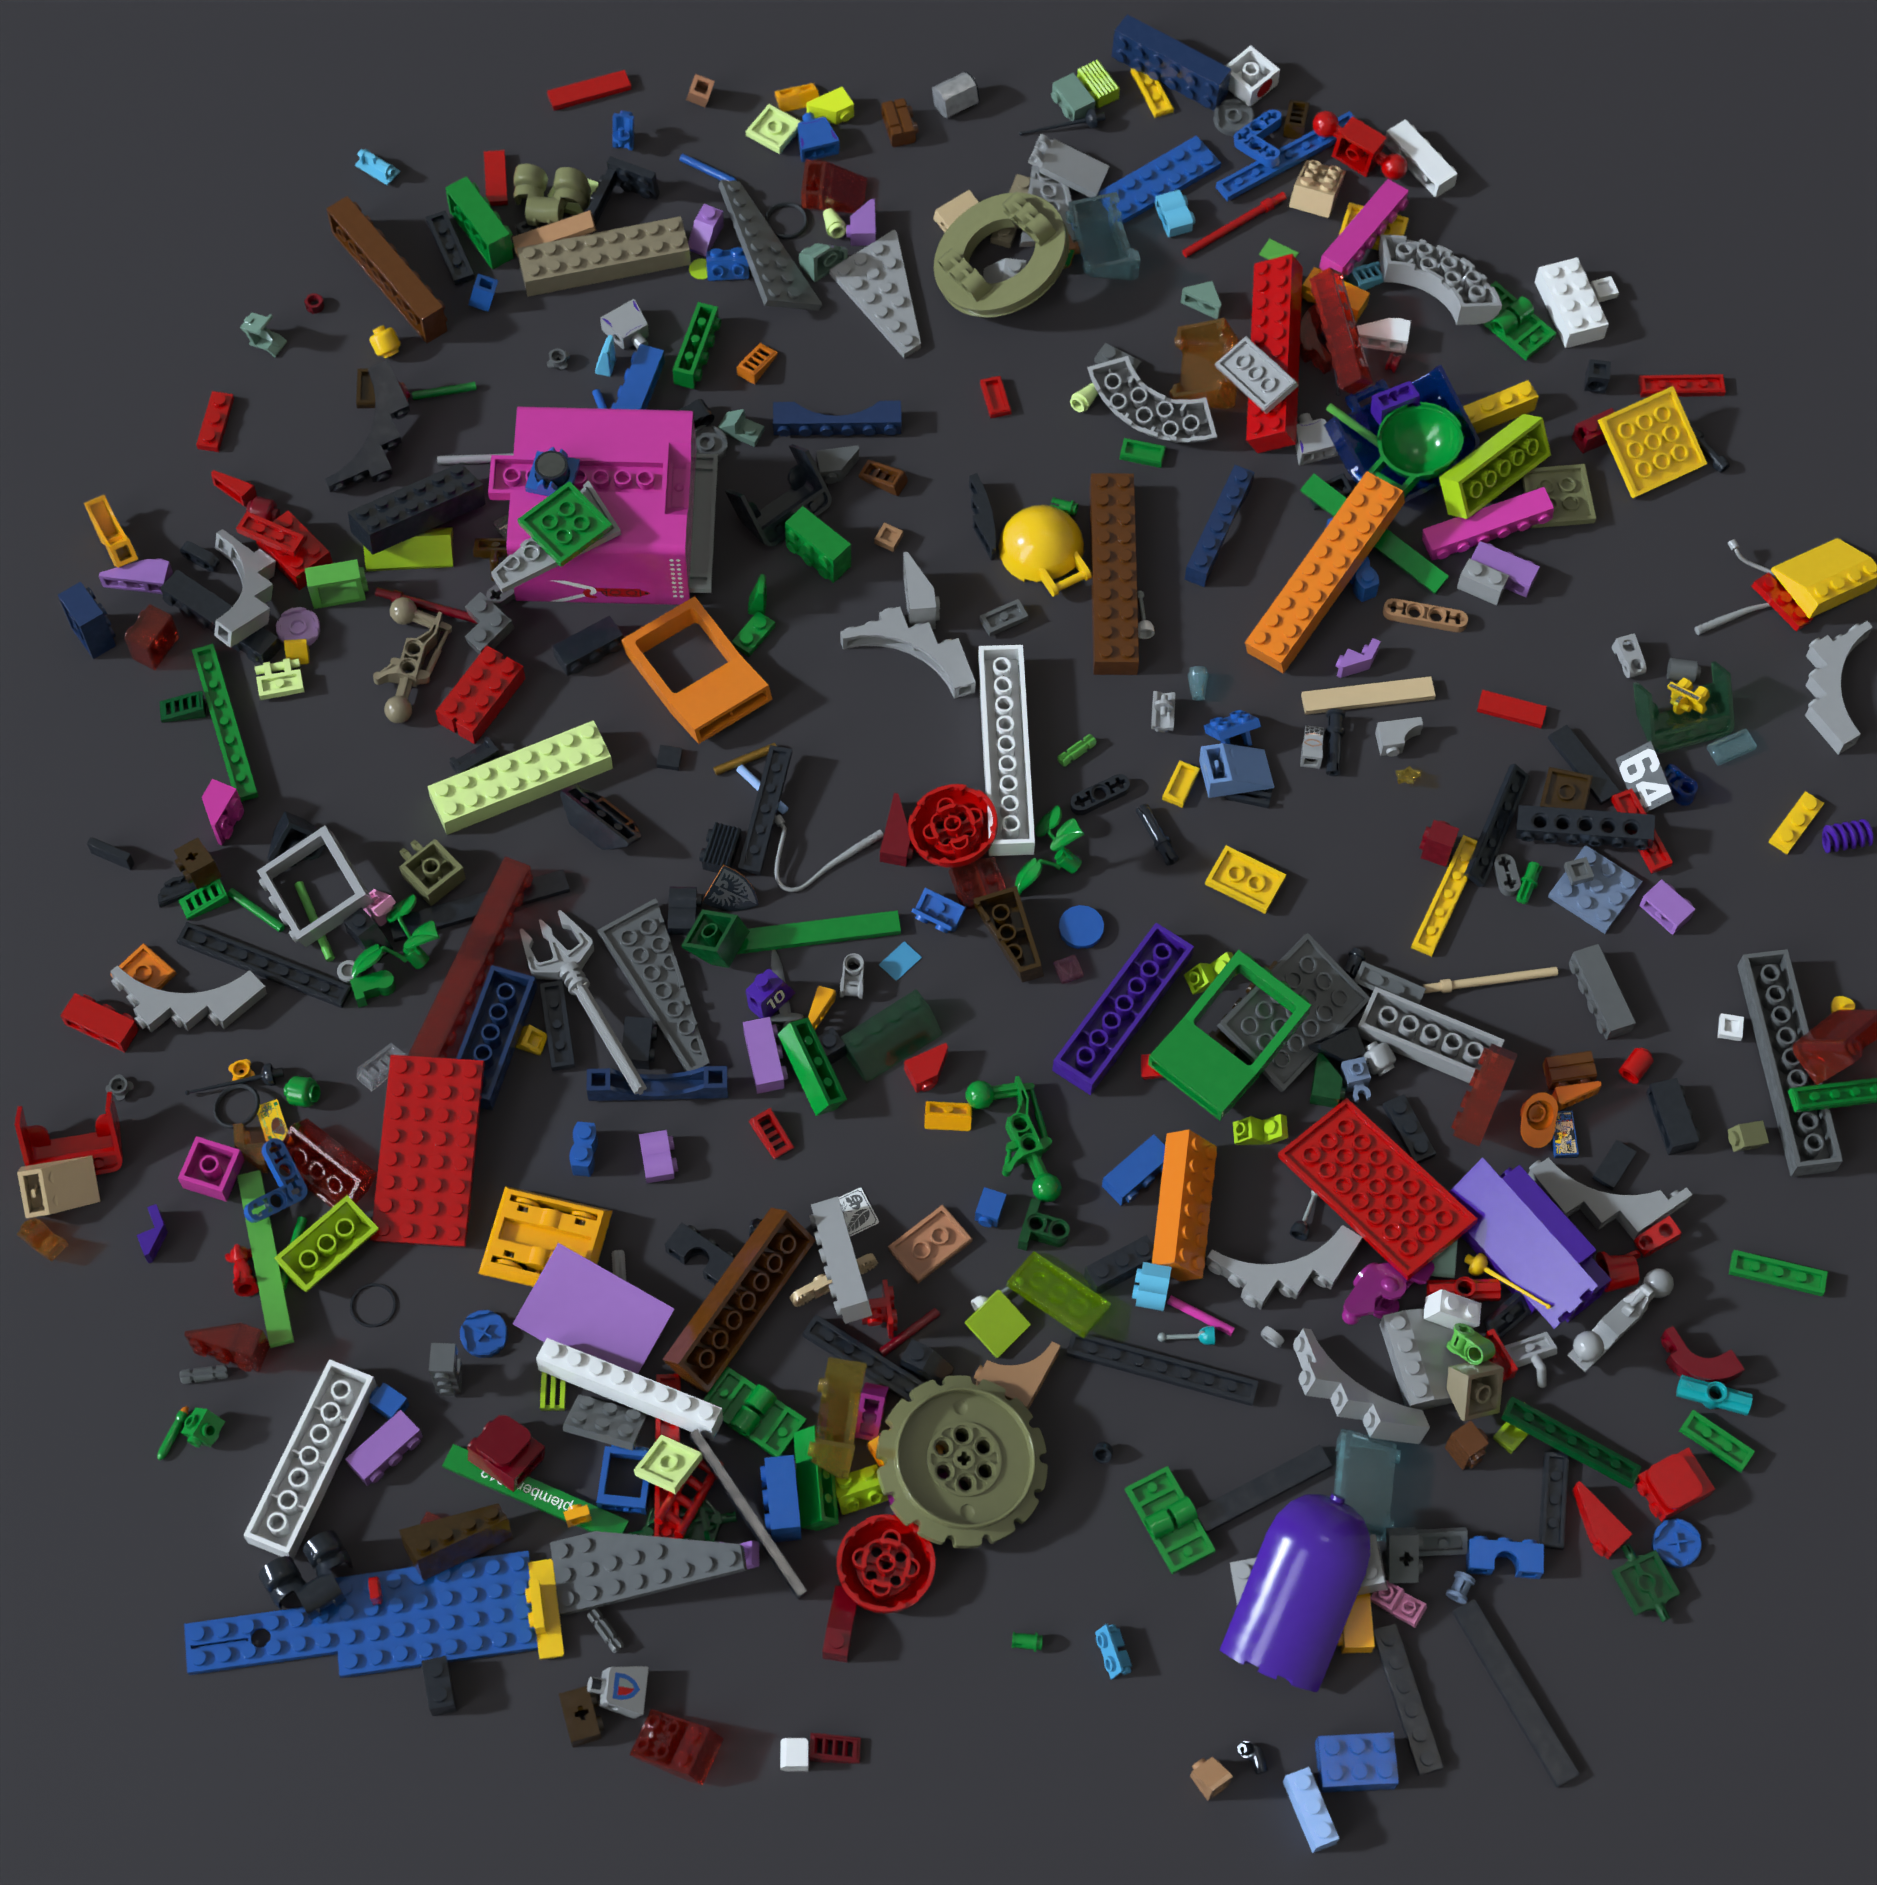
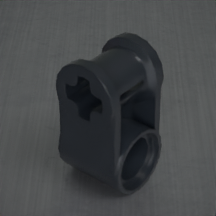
M697 399L691 404L678 409L693 411L695 428L701 425L708 426L715 418L713 412L702 399Z

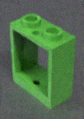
M357 559L305 568L307 586L314 609L366 600L365 592L369 591L364 567L359 568Z

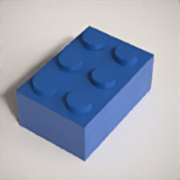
M794 1455L764 1458L765 1466H760L762 1488L767 1487V1490H762L764 1512L769 1511V1514H765L766 1531L772 1536L774 1542L801 1540Z
M1393 1732L1318 1736L1316 1739L1315 1749L1320 1793L1395 1789L1398 1785Z

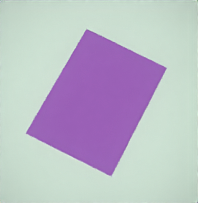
M558 1243L514 1320L513 1325L545 1342L546 1338H549L638 1374L674 1308Z

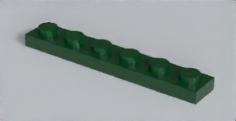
M1514 1397L1510 1398L1501 1417L1502 1420L1629 1489L1635 1485L1642 1466Z

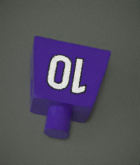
M767 969L762 974H758L755 977V981L746 989L748 1007L760 1019L771 1017L796 993L770 969Z

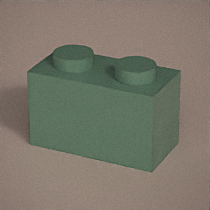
M1074 73L1053 82L1051 97L1056 104L1060 105L1065 117H1069L1071 121L1085 118L1086 112L1089 109H1095V100Z

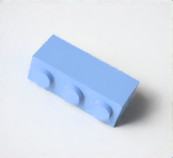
M1307 1767L1286 1775L1283 1784L1312 1853L1335 1845L1339 1840V1836L1310 1768Z

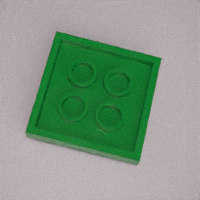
M570 481L517 519L518 524L560 567L567 564L613 529V524Z

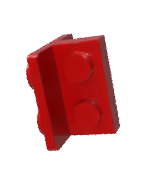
M887 1279L882 1280V1298L868 1299L873 1315L863 1318L862 1325L878 1326L882 1322H886L888 1338L892 1339L894 1331L898 1330L896 1308L891 1309L894 1308L893 1286H888Z

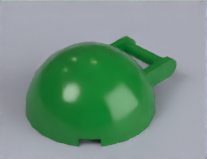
M1420 402L1421 406L1407 408L1406 404L1389 413L1380 424L1377 442L1381 457L1368 472L1403 490L1404 498L1420 480H1428L1444 474L1452 467L1460 455L1464 441L1461 430L1462 425L1454 414L1439 405ZM1387 465L1392 471L1407 480L1403 485H1400L1380 472Z

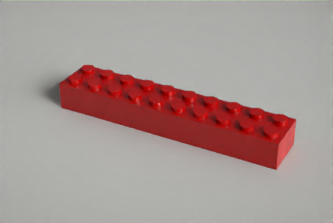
M1293 254L1254 264L1251 341L1298 384L1303 267ZM1298 387L1267 414L1248 398L1246 441L1256 453L1296 444Z

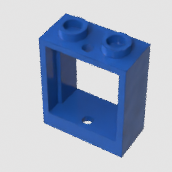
M611 1445V1447L605 1446L596 1502L597 1507L607 1511L647 1515L650 1482L643 1479L640 1498L606 1494L611 1457L642 1460L650 1450L649 1448L636 1447L633 1450H628Z

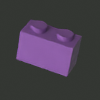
M1662 879L1643 896L1639 905L1672 935L1691 919L1695 908L1688 899L1682 898L1672 885L1665 883Z

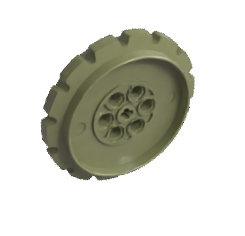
M956 1375L946 1376L942 1381V1386L938 1385L935 1380L923 1383L910 1392L911 1402L901 1399L885 1421L889 1425L890 1430H883L879 1435L876 1458L884 1462V1466L877 1470L882 1493L885 1496L891 1495L894 1497V1502L890 1508L904 1525L917 1524L919 1527L917 1534L933 1543L941 1545L947 1538L952 1541L954 1548L967 1549L979 1547L982 1544V1538H986L991 1544L1000 1541L1015 1531L1014 1521L1023 1524L1029 1518L1039 1503V1500L1034 1496V1492L1040 1493L1045 1488L1048 1466L1039 1459V1457L1046 1453L1041 1430L1038 1427H1030L1029 1421L1033 1416L1026 1406L1016 1397L1012 1400H1007L1005 1398L1006 1390L993 1382L982 1379L978 1385H974L970 1376ZM955 1433H962L965 1436V1442L958 1441ZM977 1444L984 1445L987 1453H980L977 1449ZM942 1445L945 1448L946 1454H939L935 1446ZM960 1457H962V1461H966V1464L964 1466L962 1465V1462H958V1459ZM983 1468L987 1470L988 1478L981 1477L978 1469ZM937 1469H943L947 1473V1478H940L937 1474ZM959 1481H965L969 1489L967 1491L962 1490L959 1487Z

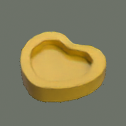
M1836 996L1831 1002V1012L1837 1019H1843L1847 1013H1851L1855 1009V1003L1850 998L1844 996Z

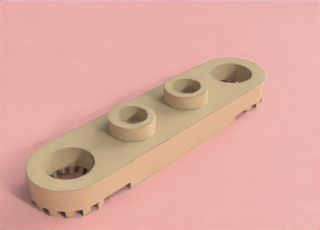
M872 1253L857 1259L861 1274L867 1273L868 1269L870 1271L872 1270L871 1268H875L878 1264ZM825 1274L818 1275L813 1279V1282L792 1293L790 1300L795 1307L805 1305V1302L808 1303L812 1298L815 1297L816 1299L830 1292L828 1284L833 1283L832 1279L827 1280Z

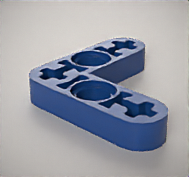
M1269 110L1234 134L1235 147L1266 167L1278 166L1281 162L1280 150L1264 141L1263 138L1282 125L1281 112ZM1257 147L1262 148V149H1259V150H1253V148H1257Z
M277 1138L270 1139L264 1143L261 1152L279 1188L251 1201L245 1206L244 1216L252 1223L260 1222L298 1203L307 1195V1186L285 1144ZM277 1147L278 1151L271 1153L269 1149ZM283 1157V1160L275 1163V1160ZM280 1165L288 1166L290 1170L289 1176L285 1177L280 1174ZM294 1178L293 1182L286 1184L287 1181ZM298 1188L300 1192L293 1195L291 1191ZM272 1195H276L281 1199L280 1207H274L271 1204L270 1198ZM262 1205L265 1206L266 1209L258 1214H252L251 1211L254 1208L256 1209Z

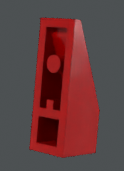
M1579 1481L1572 1492L1589 1540L1597 1554L1609 1559L1629 1540L1632 1533Z

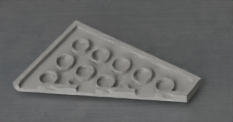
M893 230L829 269V274L900 355L906 358L921 348V341L898 235Z

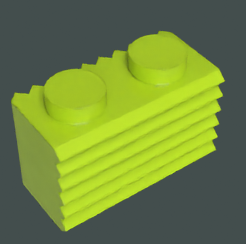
M1099 60L1078 69L1077 78L1093 97L1097 108L1119 99L1120 88Z

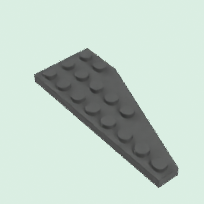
M593 1531L550 1542L559 1614L562 1616L747 1571L744 1546L741 1544Z

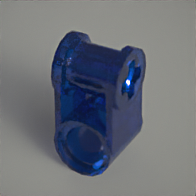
M1668 764L1665 767L1664 775L1674 800L1683 806L1692 804L1698 790L1697 782L1683 773L1677 766Z

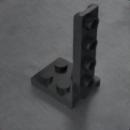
M610 156L607 161L608 169L605 175H601L598 183L599 187L596 192L592 193L590 204L583 212L591 211L596 226L615 186H619L627 192L638 193L643 198L657 200L660 192L656 173Z

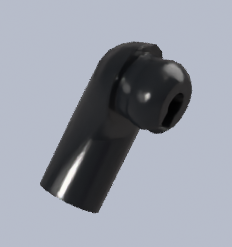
M1248 1741L1238 1744V1754L1253 1762L1256 1774L1268 1771L1263 1750L1259 1746Z

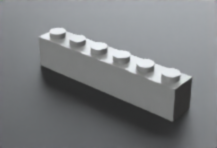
M838 1196L811 1204L813 1214L809 1215L813 1229H818V1231L814 1232L817 1245H822L823 1247L819 1249L822 1263L827 1262L828 1266H824L827 1280L832 1279L833 1282L828 1285L832 1298L837 1297L838 1300L833 1302L837 1316L842 1315L845 1324L872 1316L873 1314Z

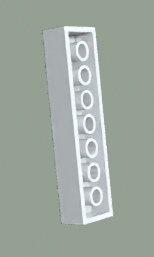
M329 1359L243 1535L249 1544L281 1557L290 1556L294 1559L370 1400V1395L377 1387L373 1376Z

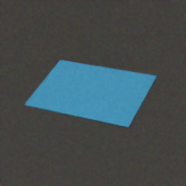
M904 941L879 966L897 981L922 957Z

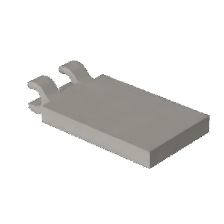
M1044 134L1040 135L1028 160V163L1041 168L1040 173L1093 199L1097 196L1109 169L1108 165L1055 139L1051 143Z

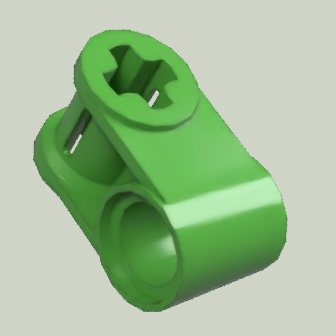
M1457 1323L1454 1325V1334L1446 1345L1449 1351L1459 1355L1472 1365H1478L1493 1358L1495 1346L1489 1339H1486L1466 1324Z

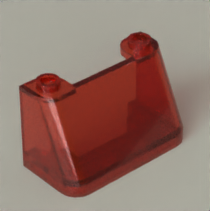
M1839 1009L1826 1017L1793 1044V1052L1816 1085L1854 1064L1861 1058L1862 1049L1877 1040V1009Z

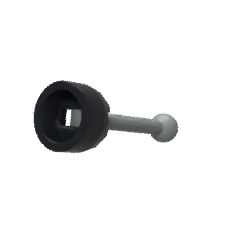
M1311 1190L1312 1197L1303 1219L1296 1221L1289 1232L1297 1240H1307L1310 1233L1309 1224L1306 1222L1315 1199L1318 1197L1313 1190Z

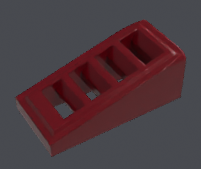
M810 1733L809 1761L859 1764L861 1738ZM818 1742H823L822 1754L817 1753ZM828 1743H833L832 1755L827 1754ZM838 1743H843L842 1756L837 1755ZM848 1744H853L852 1757L847 1756Z

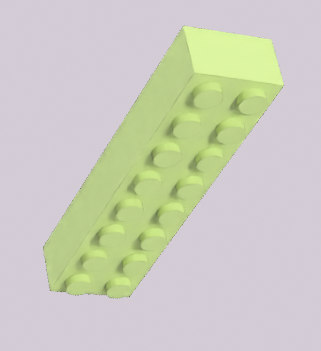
M593 720L427 787L430 799L448 835L611 770L613 766L611 755Z

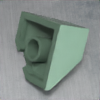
M816 243L811 247H806L799 253V265L813 282H816L829 274V269L847 259L848 250L842 246Z

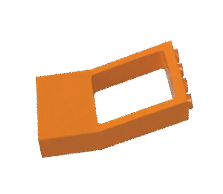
M695 596L621 639L628 658L669 712L698 744L772 700L769 685L739 654ZM697 623L728 663L678 693H673L643 653L688 626Z

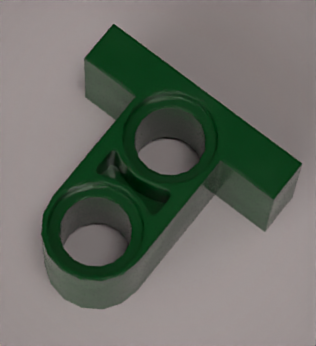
M1031 1198L1018 1240V1249L1027 1251L1030 1239L1055 1247L1064 1246L1069 1238V1224L1062 1219L1039 1213L1041 1200ZM1033 1223H1038L1042 1226V1228L1034 1230L1030 1227V1225ZM1061 1230L1064 1232V1235L1056 1236L1053 1234V1231Z

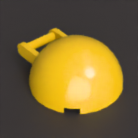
M1048 505L1030 506L1016 513L1004 526L998 547L1000 558L1004 567L1024 582L1025 579L1034 582L1042 581L1054 597L1059 594V591L1081 580L1087 581L1092 578L1090 570L1082 560L1084 553L1082 532L1078 524L1063 510ZM1075 567L1078 569V573L1056 584L1054 583L1053 579L1064 576Z

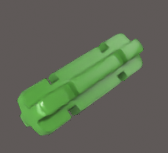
M1088 734L1083 738V741H1078L1068 748L1067 752L1058 755V762L1063 767L1071 763V760L1074 761L1087 752V749L1094 747L1097 742L1093 735Z

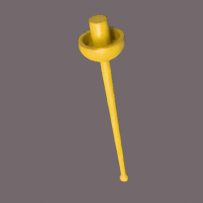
M1479 1253L1475 1257L1468 1254L1465 1257L1464 1262L1470 1265L1469 1273L1471 1275L1478 1276L1486 1272L1546 1306L1547 1309L1551 1308L1550 1304L1544 1303L1487 1267L1488 1260L1484 1254Z

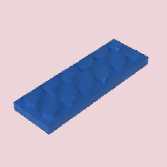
M1196 135L1099 191L1098 199L1123 225L1154 207L1156 196L1176 190L1182 191L1221 167V162Z

